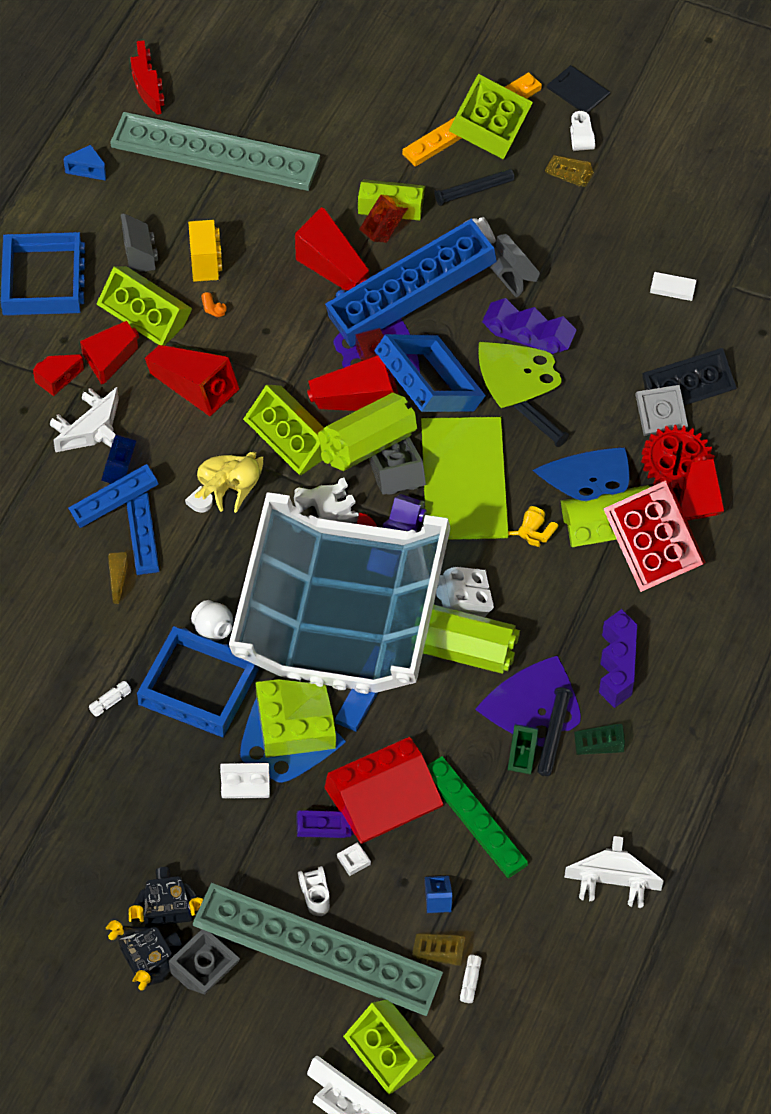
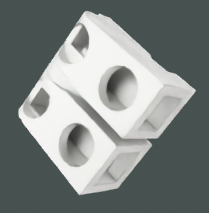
M453 567L447 569L444 575H440L436 595L442 600L443 607L480 617H485L494 608L490 590H487L489 584L485 570Z

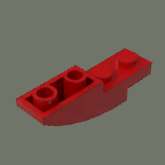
M136 41L138 56L130 57L133 80L143 101L158 115L161 114L160 106H164L163 93H159V90H162V80L157 78V72L152 70V65L147 64V61H151L150 49H145V41Z

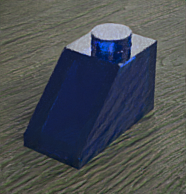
M115 435L101 481L112 484L127 475L136 445L135 440Z

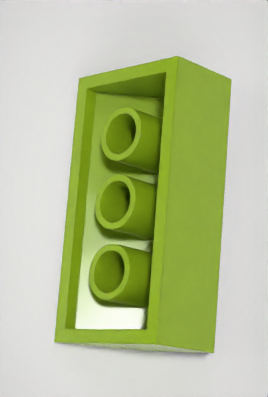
M113 267L97 302L98 306L121 321H127L138 332L158 345L163 346L184 327L192 310L191 307L129 267Z
M266 385L243 420L299 475H302L323 461L318 432L322 431L324 427L282 386Z

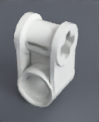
M584 111L573 113L571 119L572 126L570 128L573 151L594 149L595 139L589 115Z
M320 866L318 870L306 873L299 871V882L309 912L314 916L325 915L329 911L330 904L323 867ZM316 899H322V900H324L323 902H320V903L314 902V900H316Z

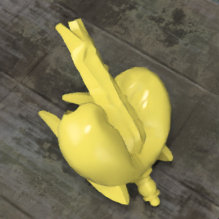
M249 452L246 456L224 455L207 459L198 467L197 477L204 486L195 494V498L202 496L204 500L214 491L217 506L220 512H222L223 496L227 489L231 488L238 491L234 512H237L243 500L260 477L263 457L255 459L256 452Z

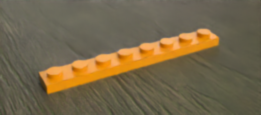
M528 72L505 86V88L527 99L540 91L542 84ZM455 117L403 148V155L416 167L462 139L449 131Z

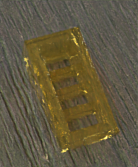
M553 155L545 169V172L582 187H586L593 175L591 162Z
M126 552L109 553L108 555L114 604H119L128 567Z
M416 934L412 958L461 966L465 937L457 935ZM422 941L427 942L425 952L421 951ZM432 943H437L435 952H430ZM442 944L446 945L445 952H440ZM451 946H456L455 953H450Z

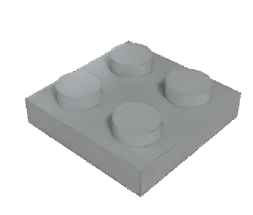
M680 385L636 392L635 395L644 436L656 434L657 429L664 433L665 426H668L670 430H673L674 425L677 426L678 430H681L683 425L686 429L688 428Z

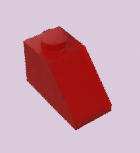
M81 355L48 356L43 361L37 363L33 369L35 383L55 396L84 370L83 358Z

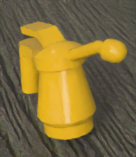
M530 506L524 514L523 523L519 530L508 531V535H519L527 540L530 545L540 547V542H547L558 528V524L550 522L543 533L537 532L544 522L545 512L538 507Z

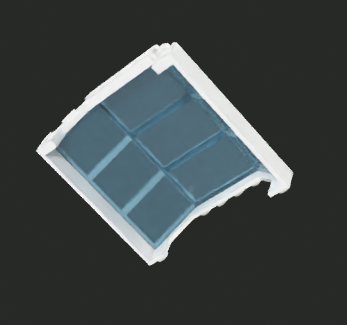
M267 493L229 642L232 654L288 681H304L316 684L319 687L329 685L338 690H346V688L355 689V691L362 694H368L369 692L377 693L416 683L450 532L448 518L425 515L424 526L421 531H401L318 519L312 515L307 518L299 514L300 509L292 505L290 496Z

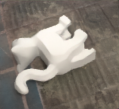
M345 478L339 479L338 484L321 485L314 489L300 487L295 489L294 503L295 507L300 509L299 513L311 506H315L318 519L354 523L357 522L359 516L355 511H351L355 500L352 495L346 496L345 488L348 485ZM346 496L345 500L339 502L337 501V499L344 498ZM291 526L292 530H293L295 533H299V532H300L299 529H297V528Z

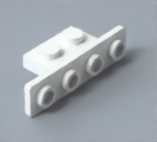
M319 1056L313 1058L307 1074L324 1087L315 1095L313 1103L328 1114H396V1112Z

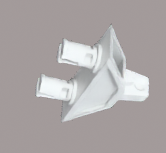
M117 387L104 398L100 397L92 388H88L89 394L84 392L82 400L90 404L92 408L72 425L59 414L57 415V421L52 418L50 426L61 433L53 440L55 452L91 446L101 441L111 448L118 443L117 435L113 432L112 427L119 401Z
M617 836L613 837L612 849L606 848V850L566 867L564 878L581 880L579 894L581 900H584L586 890H589V901L595 899L596 882L629 886L628 905L632 907L634 899L637 897L638 908L644 906L645 889L661 891L663 880L629 854L628 851H622L623 837Z

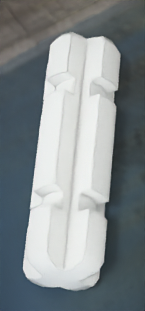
M122 681L116 685V689L112 688L101 696L99 701L96 700L89 705L91 713L94 716H99L104 712L103 709L107 710L121 700V696L125 697L131 692L129 684L126 681Z
M468 956L462 985L463 989L460 995V1001L464 1003H472L474 1000L481 965V957Z

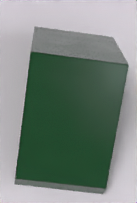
M514 725L508 770L526 774L532 773L538 746L539 728Z

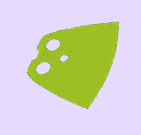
M479 342L481 372L487 388L501 408L529 400L561 384L560 374L553 368L555 360L551 353L524 346ZM535 356H544L547 362L543 365H538L534 363L533 358ZM529 368L532 372L525 373L524 369ZM542 374H549L553 377V381L551 383H543L540 381V376Z

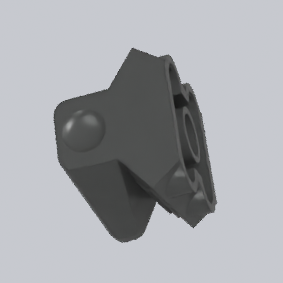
M507 234L497 236L496 248H494L497 262L489 267L511 293L518 297L523 292V280L537 282L540 272Z

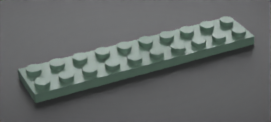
M123 112L111 140L112 148L306 191L310 189L320 162L319 154Z
M211 883L193 922V926L383 1000H388L391 1003L425 1016L428 1014L443 974L442 971L214 883Z

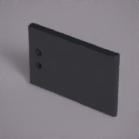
M571 65L547 84V88L578 110L586 113L590 112L610 95V91Z

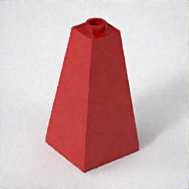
M321 207L295 233L296 260L346 291L369 279L368 268L324 208Z
M158 345L145 357L151 375L209 416L216 412L239 390L230 360L226 356Z
M379 356L308 381L310 390H307L311 403L315 402L319 409L357 411L391 393L399 395L393 374Z

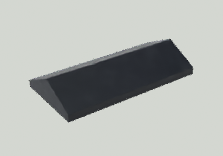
M723 348L642 373L645 390L680 385L684 406L737 389Z

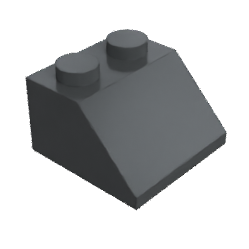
M121 214L123 239L129 268L136 273L155 270L154 261H158L157 249H152V245L155 244L153 232H149L146 223L127 214Z
M202 929L169 960L171 974L190 990L205 995L240 961V958L213 934Z

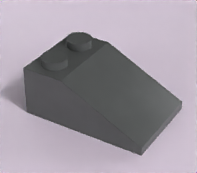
M409 437L369 458L377 485L382 494H395L401 490H414L419 488V486L426 485L423 461Z

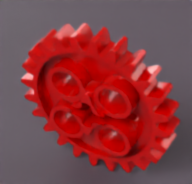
M674 425L673 430L665 426L664 433L657 429L656 436L651 434L649 441L646 440L641 460V463L645 464L643 471H649L648 479L655 478L654 485L669 480L672 489L677 488L679 494H681L686 472L682 469H687L690 463L693 462V459L698 457H706L707 460L714 459V455L710 454L712 447H706L708 440L701 441V433L695 436L693 435L694 429L692 428L687 432L684 425L681 430H678L676 425ZM679 443H682L677 475H673ZM665 445L671 446L672 449L666 448ZM686 450H691L694 454L688 453ZM661 464H665L669 468H664L661 466Z

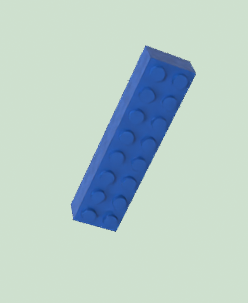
M470 219L327 302L325 305L328 316L351 348L496 263L494 247L475 222Z

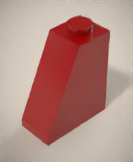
M127 321L80 341L82 355L101 385L106 383L138 349L137 339H139V334L136 328H131Z
M698 457L693 459V462L687 467L679 500L680 507L687 521L718 516L724 512L714 459L707 460L706 457Z

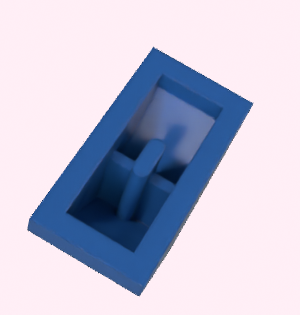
M91 145L64 157L65 173L106 180L105 164Z
M449 876L425 877L427 913L451 912L452 890Z

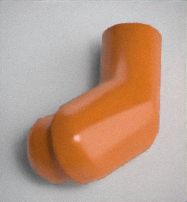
M206 292L202 294L201 298L206 313L215 317L225 315L227 307L224 303L222 305L220 302L214 304L211 293Z

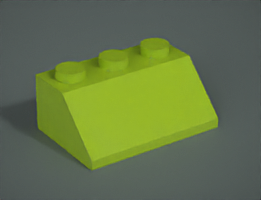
M363 179L358 196V214L420 220L425 186Z
M388 1000L371 1003L343 1036L388 1094L393 1093L420 1074L435 1057L393 1003Z

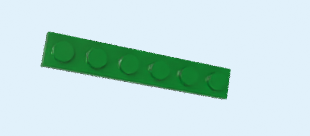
M443 756L427 765L440 795L505 876L510 878L527 867L528 861Z

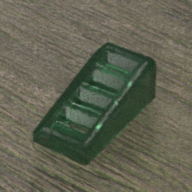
M622 724L574 732L576 755L624 752L625 740ZM616 736V741H612V737ZM602 737H606V743L602 742ZM582 738H587L588 746L583 747ZM592 738H596L597 744L593 745Z

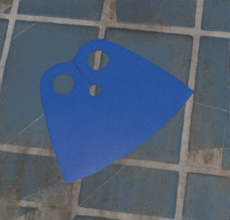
M625 447L585 452L550 462L532 470L555 488L581 501L597 499L603 494L624 492L629 484V466ZM596 478L597 481L591 482L589 479ZM610 481H616L620 486L616 489H608L605 484ZM591 488L593 493L589 496H583L579 493V490Z
M256 698L246 724L240 755L244 763H269L270 778L276 782H286L323 761L346 741L335 731L336 749L265 758L264 752V756L261 759H252L249 755L250 749L259 746L264 750ZM285 761L289 765L288 771L284 774L276 773L274 770L275 763Z

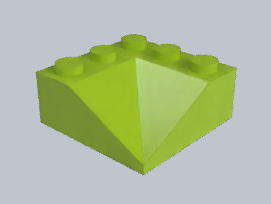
M478 74L449 131L504 159L533 102Z
M280 679L256 682V698L265 758L336 749V733L326 685L319 687L316 684Z

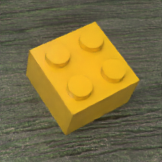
M214 220L188 222L193 282L219 280L218 271H222L219 228H215Z

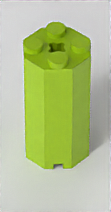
M391 393L326 426L322 431L318 432L322 460L326 464L330 463L332 467L345 471L410 437L411 433L417 429L414 410L412 407L409 409L406 407L405 403H407L405 397Z
M433 605L423 653L503 674L513 664L515 652H512V649L518 642L520 630L516 629V625ZM421 618L418 619L416 628L420 626ZM417 636L414 637V640H413V644H414V645L416 644Z

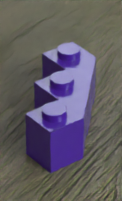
M506 298L491 302L482 320V323L495 336L552 354L568 350L576 333V329L564 316L548 321L535 307L519 312Z
M399 494L394 499L390 518L384 522L382 528L417 531L420 522L424 521L427 512L424 509L425 502ZM372 548L367 570L390 578L395 577L398 572L402 552Z
M622 609L604 621L602 636L610 645L602 650L601 665L609 673L601 678L599 693L614 708L632 696L635 675L637 624Z

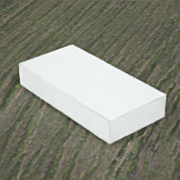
M654 272L650 293L692 301L696 280Z

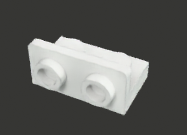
M269 763L221 764L222 798H268L270 796Z

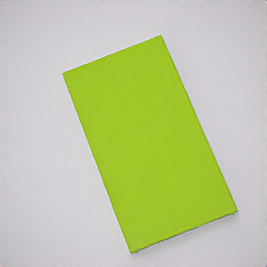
M501 417L421 418L423 466L426 485H424L426 515L448 518L450 525L448 539L508 538Z

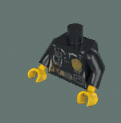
M160 867L155 871L156 879L146 881V888L140 890L133 906L129 908V922H132L134 918H139L140 922L145 921V927L192 921L191 915L194 916L195 911L199 910L203 899L199 897L189 884L183 883L181 877H171L170 868Z
M116 920L111 921L106 926L107 930H112L108 937L110 940H115L118 936L120 937L118 939L120 950L135 975L132 981H138L139 990H144L146 986L163 983L170 972L169 960L173 957L171 951L182 946L177 933L174 932L163 938L157 927L124 926Z

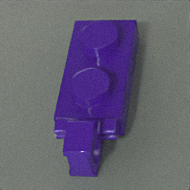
M297 811V837L345 838L351 837V834H354L342 812Z

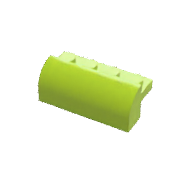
M651 486L629 488L617 494H603L597 499L581 501L575 498L560 500L563 521L568 525L571 547L616 540L617 538L603 508L646 490Z

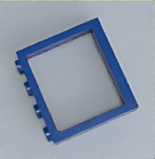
M80 232L3 235L1 308L3 315L80 313V304H84V291H81V287H85L84 274H81V270H85V259L81 258V254H85V242H81ZM74 251L73 297L12 298L14 253Z
M385 334L374 350L421 412L475 411L486 396L438 335ZM406 354H424L452 391H434Z
M173 626L137 692L138 705L224 738L259 671V666L236 657L232 654L227 644L222 645L210 638L195 635L188 629H180ZM177 643L245 669L220 716L152 690Z

